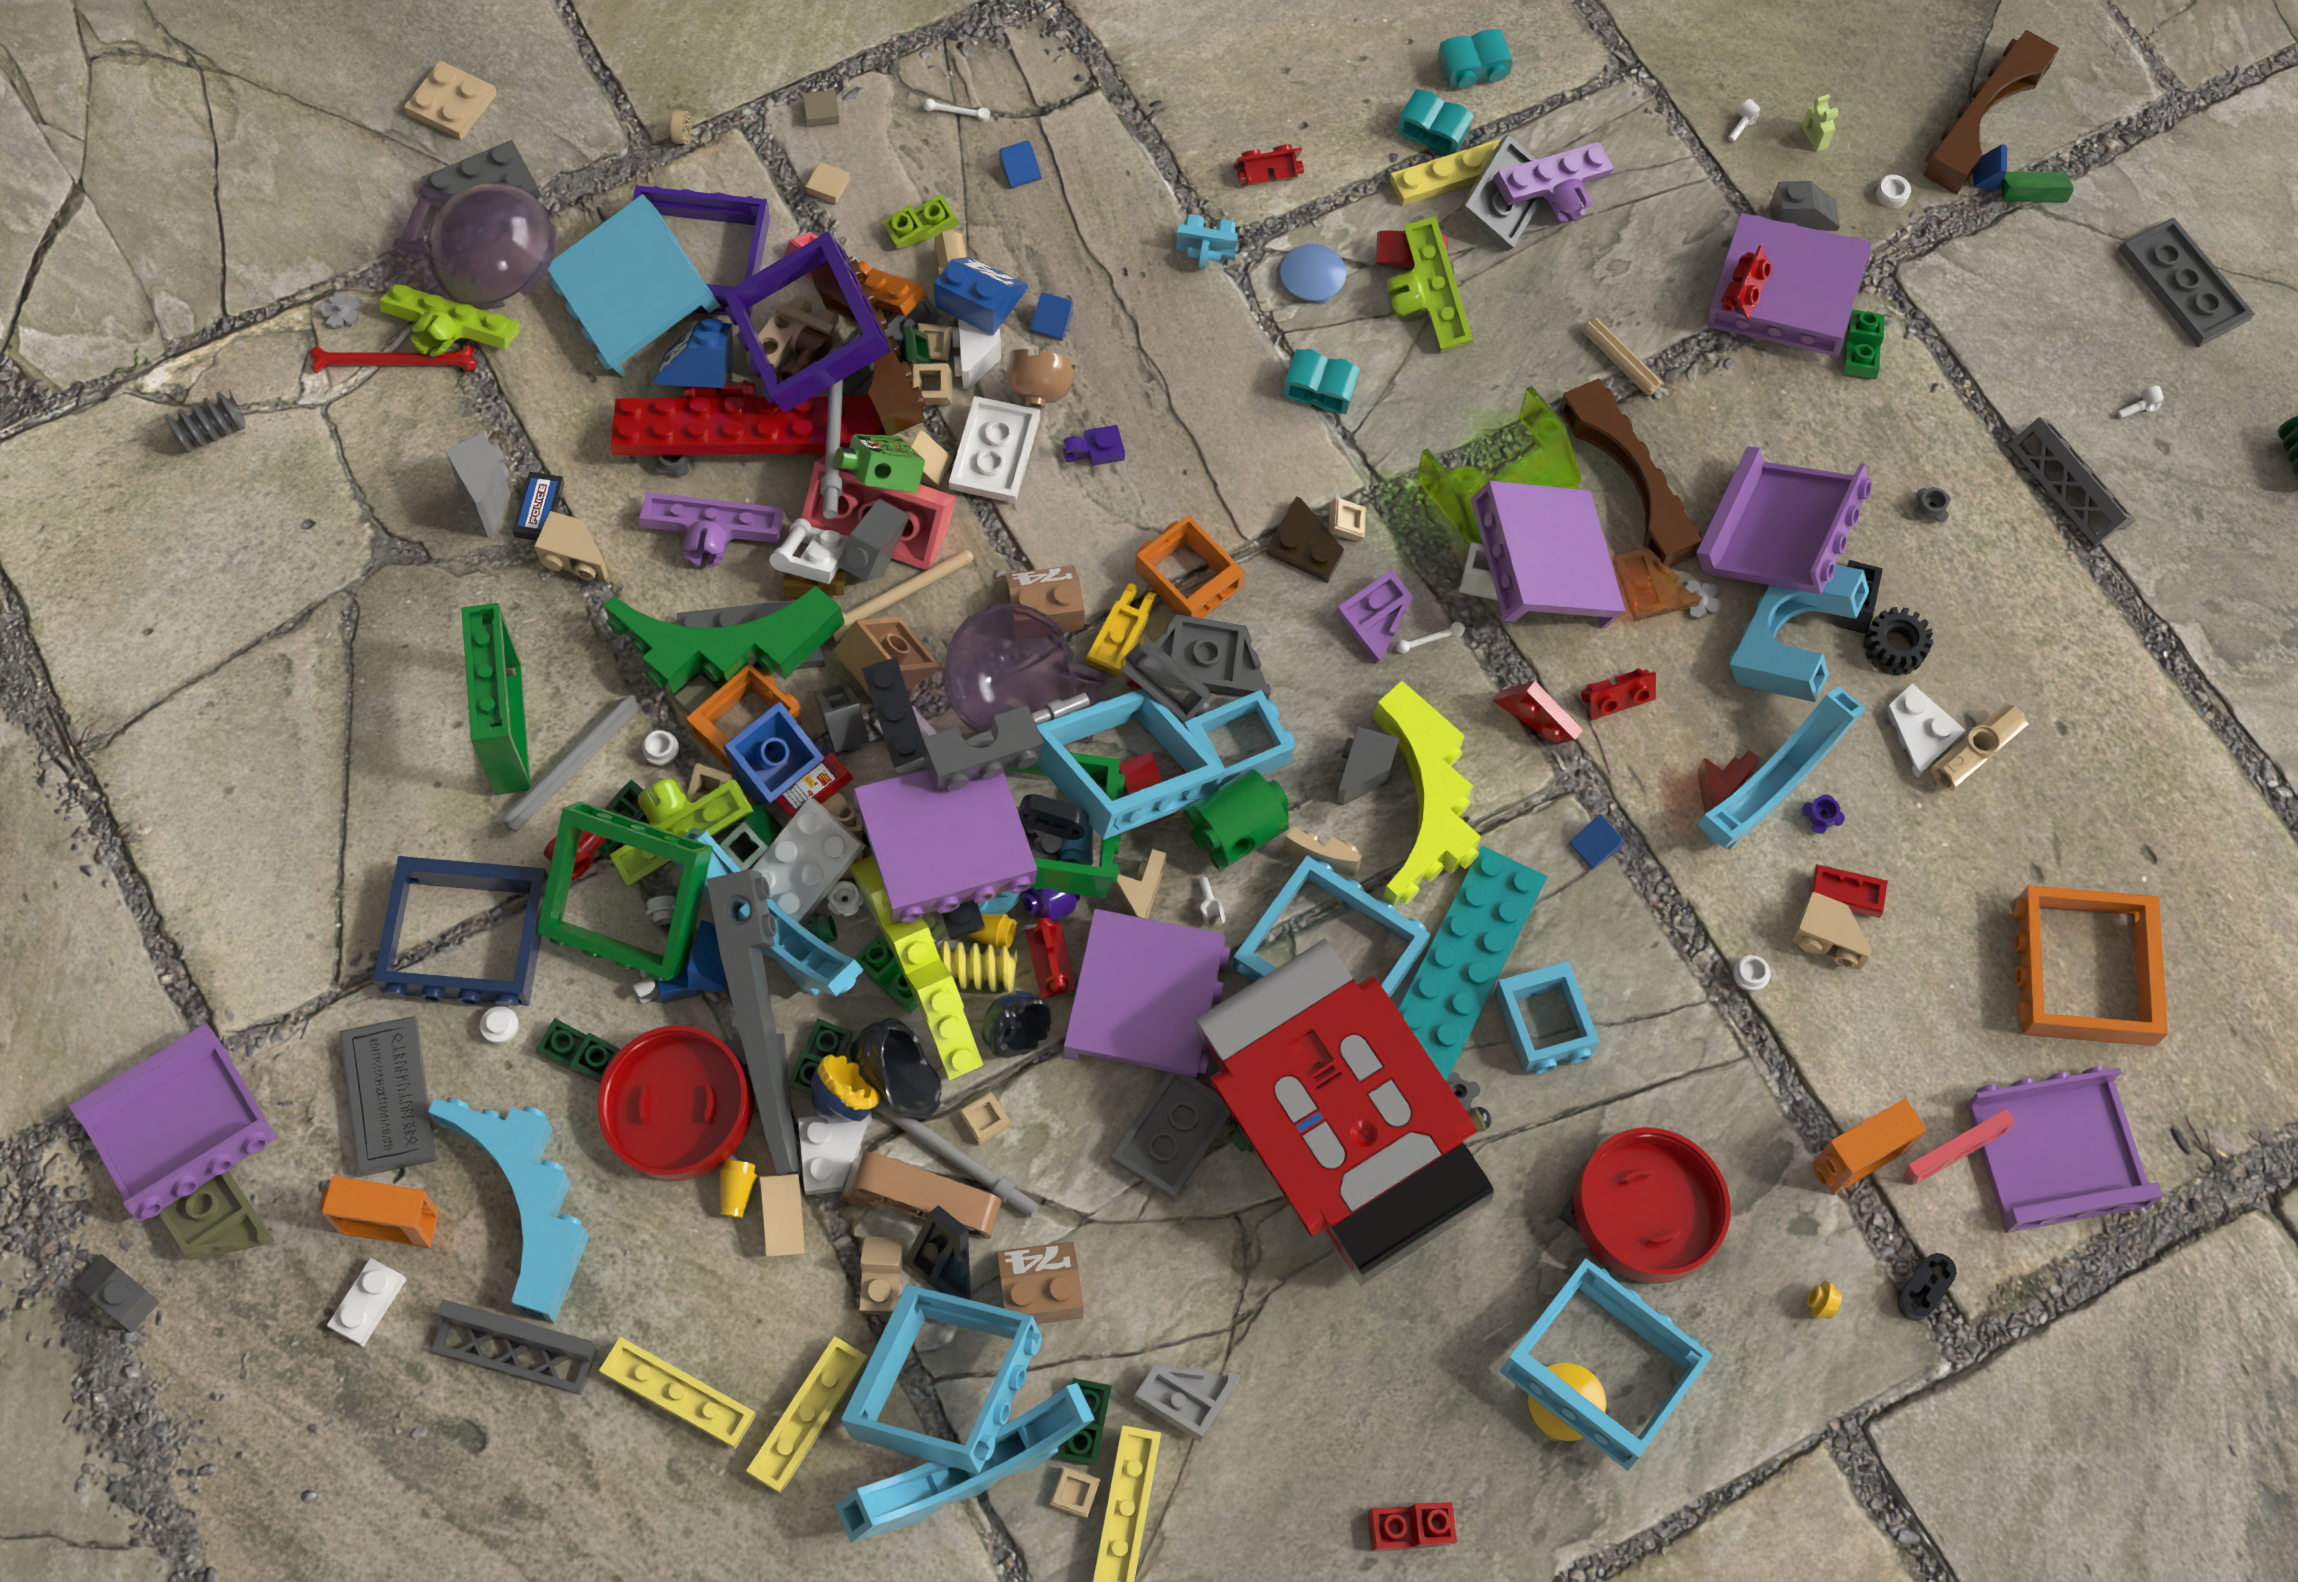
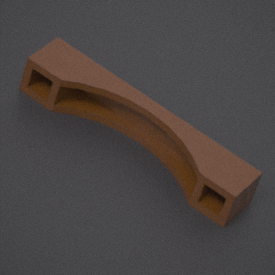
M2025 30L2018 40L2013 38L2003 53V56H2005L2004 60L1997 59L1987 75L1990 79L1987 82L1981 80L1972 95L1974 98L1973 102L1966 101L1956 117L1959 121L1956 124L1950 122L1941 136L1942 144L1939 146L1935 143L1925 158V161L1929 164L1924 176L1958 195L1973 174L1982 155L1979 141L1982 117L2003 99L2022 91L2035 89L2051 67L2059 47L2028 30Z
M843 249L892 350L875 360L874 376L868 392L876 415L886 435L892 436L924 422L925 418L921 408L926 406V402L920 388L917 386L912 389L909 383L914 378L906 360L899 362L897 358L901 351L894 336L887 337L884 332L889 327L881 309L874 311L872 307L876 300L869 285L862 286L859 281L864 276L857 260L850 261ZM829 262L811 271L810 275L826 310L843 316L860 329Z
M1598 378L1565 392L1559 412L1573 435L1607 453L1622 466L1632 479L1641 497L1645 513L1643 546L1658 570L1662 572L1696 557V552L1702 542L1699 527L1694 522L1691 523L1687 517L1681 499L1677 495H1673L1667 485L1665 474L1660 468H1656L1650 459L1646 444L1638 440L1633 432L1630 419L1626 415H1622L1617 407L1612 391L1609 388H1605Z

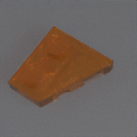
M1648 547L1614 556L1613 564L1634 622L1699 606L1701 600L1699 595L1695 591L1692 593L1688 591L1678 581L1679 576L1669 567L1662 565L1660 559Z

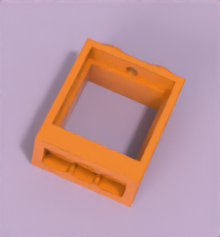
M1190 515L1180 522L1174 521L1169 524L1164 530L1163 535L1155 541L1149 540L1144 543L1136 554V572L1179 615L1204 618L1243 588L1244 570ZM1185 543H1188L1218 574L1187 599L1155 567Z
M749 663L686 718L690 734L734 774L723 748L730 740L713 724L752 690L771 707L780 701L799 726L802 724L799 712L801 706L790 693L786 692L783 694L775 687L776 682L768 672L763 669L758 671Z
M1904 1098L1831 1140L1813 1162L1816 1177L1824 1187H1829L1835 1195L1906 1154L1924 1135L1927 1128L1907 1099Z
M332 1175L329 1187L323 1189L320 1198L322 1214L339 1234L429 1249L431 1247L440 1211L425 1190Z

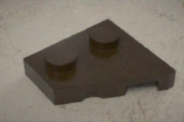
M1296 496L1267 546L1266 554L1328 583L1343 557L1344 548L1329 533L1305 502Z

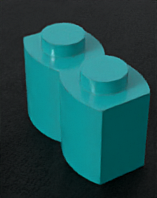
M1489 29L1472 36L1449 38L1441 42L1438 58L1449 88L1465 89L1473 86L1478 81L1497 82L1511 73L1513 59L1501 29Z
M1415 89L1399 116L1396 131L1411 141L1426 144L1432 150L1447 156L1458 152L1471 129L1474 115L1463 105L1444 102L1434 92Z
M1296 349L1284 381L1282 395L1299 403L1315 404L1329 412L1347 414L1358 382L1360 368L1347 359H1328L1313 349Z

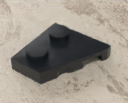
M938 1205L929 1212L904 1264L938 1292L970 1300L968 1228Z

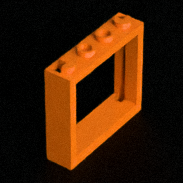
M2027 885L2019 897L2015 898L2016 908L2013 911L2014 919H2018V931L2014 938L2015 953H2019L2020 965L2017 967L2015 975L2016 986L2021 988V1000L2017 1006V1015H2020L2023 1035L2156 1046L2168 1035L2159 896ZM2040 907L2133 915L2139 1021L2044 1013Z

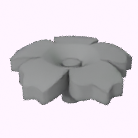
M342 291L335 292L334 296L329 298L330 303H321L319 310L323 314L324 319H327V326L343 328L344 322L348 326H353L358 322V311L362 308L359 298L350 296L346 299Z
M1696 579L1693 581L1689 580L1687 586L1684 587V593L1678 595V604L1682 606L1683 610L1687 611L1690 609L1689 616L1692 618H1704L1707 613L1714 615L1720 609L1719 600L1714 598L1718 593L1715 584L1709 585L1704 583L1700 587Z

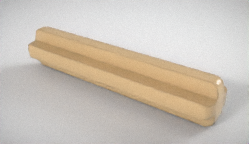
M1594 317L1584 325L1583 333L1646 395L1650 396L1660 388L1661 380L1598 318Z

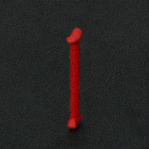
M470 344L458 352H445L443 355L436 357L430 356V352L427 354H422L421 352H326L319 346H315L309 351V355L313 359L311 369L315 374H318L328 366H459L467 372H471L476 368V361L472 358L475 351Z

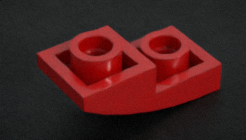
M1382 230L1377 232L1376 264L1403 270L1415 266L1405 231ZM1442 235L1446 251L1448 252V236Z
M1152 751L1119 763L1120 771L1125 775L1124 782L1129 795L1163 782ZM1175 813L1169 814V815H1167V816H1164V817H1161V818L1156 819V820H1154V821H1151V822H1148V823H1146V824H1143V825H1141V827H1144V826H1147V825H1149V824L1155 823V822H1157V821L1163 820V819H1165V818L1174 816Z
M1452 1502L1418 1503L1410 1507L1372 1508L1367 1511L1372 1552L1427 1548L1457 1543Z

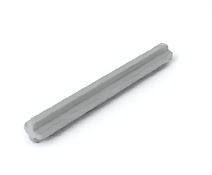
M623 696L502 815L501 820L510 830L518 831L638 712L637 704L626 696Z

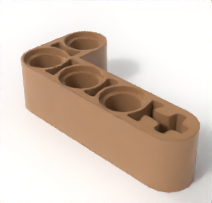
M863 1152L853 1160L842 1194L843 1200L856 1206L874 1208L876 1205L882 1204L926 1220L929 1212L939 1205L968 1228L969 1236L981 1239L991 1238L1002 1202L1000 1198L993 1194L873 1152Z

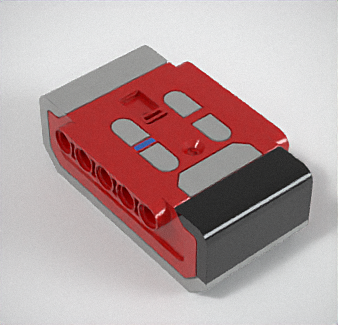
M1325 938L1195 1019L1198 1036L1219 1071L1210 1077L1215 1090L1311 1237L1316 1236L1322 1231L1324 1232L1346 1268L1361 1287L1491 1204L1494 1189L1463 1142L1477 1133L1476 1126L1378 980L1372 975L1357 984Z

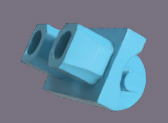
M1188 214L1184 224H1179L1176 251L1188 253L1187 257L1199 258V268L1206 269L1208 260L1220 262L1221 258L1235 260L1238 233H1235L1234 221L1221 219L1217 221L1216 229L1204 228V218L1200 215Z

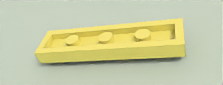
M1501 139L1391 173L1390 183L1402 206L1474 184Z
M834 1336L746 1470L747 1474L781 1495L867 1363L868 1356Z
M619 1337L599 1369L603 1376L735 1450L756 1416L755 1411L622 1337Z
M1122 1425L1093 1582L1135 1581L1161 1432Z

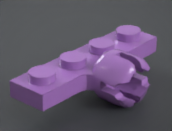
M1596 142L1498 170L1492 178L1507 205L1538 196L1544 197L1556 220L1566 223L1569 222L1568 219L1572 221L1579 218L1585 213L1586 208L1591 207V198L1582 183L1606 177L1614 168L1601 144Z
M646 492L639 521L640 527L685 533L682 546L684 548V557L691 564L700 567L703 555H709L706 567L711 568L723 560L727 543L731 539L778 543L784 521V508Z

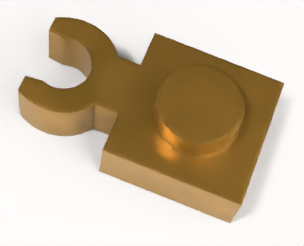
M838 569L829 584L785 572L783 583L784 597H802L814 586L830 595H844L846 571Z

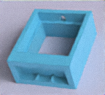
M1262 690L1184 722V727L1225 770L1220 787L1249 769H1254L1259 774L1265 775L1290 764L1293 749L1296 747L1289 729L1283 730L1278 721L1279 712L1272 699L1267 700ZM1257 711L1276 747L1224 768L1206 733Z
M1569 961L1498 981L1494 995L1524 1074L1535 1071L1536 1074H1544L1557 1068V1064L1570 1061L1571 1064H1579L1592 1058V1054H1594L1600 1041ZM1563 988L1581 1038L1535 1051L1516 1001Z

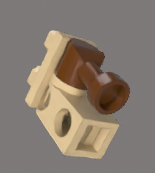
M795 295L788 304L779 303L776 313L772 315L758 335L777 379L780 377L784 381L810 366L814 360L819 361L828 355L829 351L836 345L835 332L839 325L838 314L823 308L818 317L809 314L812 310L811 303L798 295ZM748 351L746 352L749 372L755 374L749 363V360L753 357L751 352ZM791 351L798 353L794 362H788L784 365Z

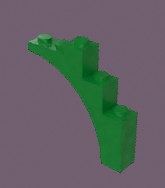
M814 586L794 603L769 616L744 624L717 628L685 627L659 621L634 610L614 595L604 604L609 617L606 620L609 627L619 636L626 634L632 640L631 644L634 649L643 656L642 658L648 670L645 673L646 677L657 688L660 689L664 686L672 694L677 692L701 668L713 681L716 682L720 679L726 684L749 663L753 665L756 661L769 674L776 672L785 680L845 623L841 607L817 586Z

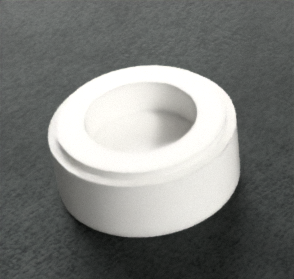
M1887 175L1879 182L1876 197L1882 205L1888 208H1899L1906 204L1911 193V186L1905 178L1899 175Z

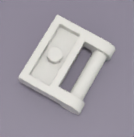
M796 519L790 526V534L783 545L776 548L770 556V564L776 570L829 584L839 569L837 564L849 537L840 535V533L833 530L825 531L814 528L805 519ZM801 542L809 544L801 558L793 556Z

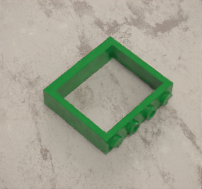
M499 603L461 607L471 742L495 795L528 791L531 788L521 660ZM515 667L516 675L506 676V668Z
M1069 752L1096 784L1105 785L1104 793L1111 801L1116 800L1117 795L1122 796L1125 775L1119 774L1120 759ZM1037 763L1027 768H1018L1016 766L1007 769V771L1047 776ZM1121 833L1104 840L1101 838L1099 867L1034 858L1038 870L1035 884H1032L1030 888L1106 898L1110 882L1117 883L1119 863L1113 862V854L1118 855Z
M581 801L562 808L537 934L550 938V942L559 946L571 945L582 949L583 954L595 958L605 957L614 960L615 964L621 968L639 969L648 972L649 977L655 980L668 981L686 971L713 846ZM581 829L684 864L664 956L562 921Z

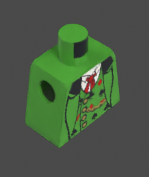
M855 434L851 439L849 448L839 447L836 450V467L848 469L862 484L905 492H918L926 460L899 436Z

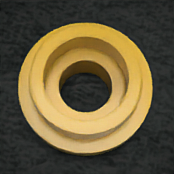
M1824 1281L1819 1286L1815 1285L1811 1289L1807 1299V1306L1810 1307V1315L1816 1319H1831L1837 1313L1841 1304L1842 1294L1839 1290L1835 1289L1833 1283Z

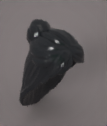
M886 1018L863 1028L857 1040L851 1045V1061L858 1063L859 1068L864 1070L871 1084L886 1100L888 1106L898 1115L920 1119L931 1118L941 1103L942 1085L938 1073L926 1060L919 1037L906 1024L895 1018Z

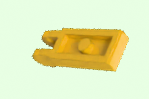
M1129 583L1120 600L1115 602L1087 655L1086 664L1119 677L1122 671L1121 660L1133 648L1141 635L1156 602L1157 594L1149 591L1144 597L1139 610L1135 609L1130 605L1137 594V585Z

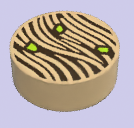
M675 110L671 115L670 135L675 144H688L690 141L691 118L688 111Z

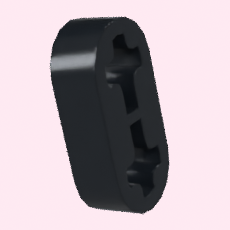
M1038 794L1024 796L1018 810L1021 823L1024 826L1072 841L1084 837L1089 823V815L1082 808Z
M1942 1253L1931 1254L1915 1270L1897 1299L1898 1309L1905 1318L1911 1321H1920L1934 1311L1957 1275L1954 1261L1949 1256ZM1938 1264L1943 1268L1941 1272L1943 1277L1938 1278L1932 1285L1927 1280L1933 1272L1931 1268ZM1923 1290L1926 1292V1295L1921 1301L1922 1306L1915 1310L1910 1306L1913 1301L1910 1297H1914Z

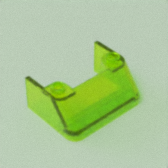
M1532 385L1526 388L1519 418L1531 431L1532 439L1539 449L1488 480L1478 469L1472 466H1460L1448 473L1428 448L1421 453L1416 480L1469 544L1472 542L1483 545L1470 498L1489 480L1569 489L1579 488L1581 473L1566 426Z

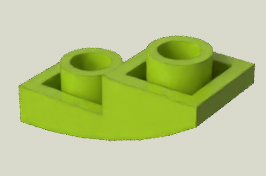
M942 193L915 210L909 204L882 220L898 249L929 240L940 235L942 231L950 230L960 224Z

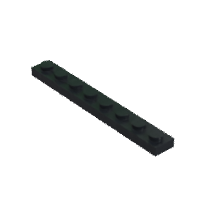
M895 657L862 668L894 768L922 758L923 737L897 658ZM974 900L960 904L953 911L942 913L950 941L986 929L978 904Z

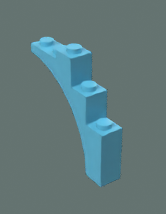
M693 827L684 837L713 846L702 895L711 905L707 879L742 870L721 849L707 831ZM675 862L676 865H677L681 870H683V865H684V864ZM770 898L767 899L768 910L775 919L777 933L773 936L775 946L761 949L762 954L774 958L800 990L814 996L823 992L837 996L851 989L856 982V977L863 971L856 960L825 944L790 917ZM748 903L743 904L739 910L741 921L746 920L750 914Z
M449 1097L447 1101L434 1098L428 1111L434 1122L463 1135L483 1149L503 1170L512 1186L521 1215L523 1235L521 1270L511 1301L518 1312L555 1323L588 1242L589 1235L584 1226H581V1220L566 1214H561L557 1218L571 1182L566 1172L563 1171V1166L549 1160H542L541 1164H539L553 1131L548 1119L545 1118L546 1114L529 1106H525L523 1110L511 1107L506 1120H504L505 1117L498 1112L483 1109L482 1113L468 1109L469 1105L455 1098Z
M1078 1383L1065 1386L1046 1401L1000 1427L995 1438L994 1452L991 1458L985 1461L980 1474L931 1461L896 1476L855 1489L835 1505L851 1543L923 1522L946 1504L980 1495L1003 1477L1037 1468L1059 1451L1058 1446L1095 1419Z

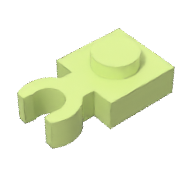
M1829 94L1815 99L1814 106L1809 107L1801 127L1816 152L1829 147L1836 129L1833 119L1838 116L1837 107L1829 109Z

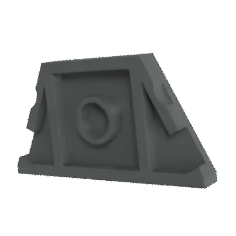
M1177 614L1168 625L1165 633L1154 643L1203 685L1209 687V690L1242 696L1262 690L1266 699L1269 700L1271 688L1265 682L1260 669V659L1257 652L1251 646L1252 639L1245 625ZM1151 655L1141 664L1144 669L1160 682L1188 686Z

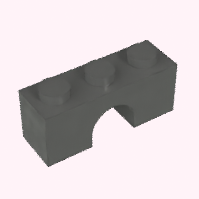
M1025 705L994 715L991 733L995 741L988 747L976 748L970 746L962 738L958 727L924 737L921 754L936 791L945 789L955 791L963 788L970 781L979 778L984 780L993 779L1002 774L1004 770L1016 766L1018 768H1027L1035 764L1038 759H1041L1044 742L1029 706Z

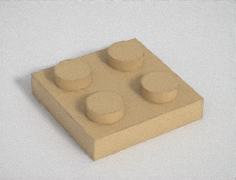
M440 60L405 104L404 109L406 115L462 140L497 95L494 85Z

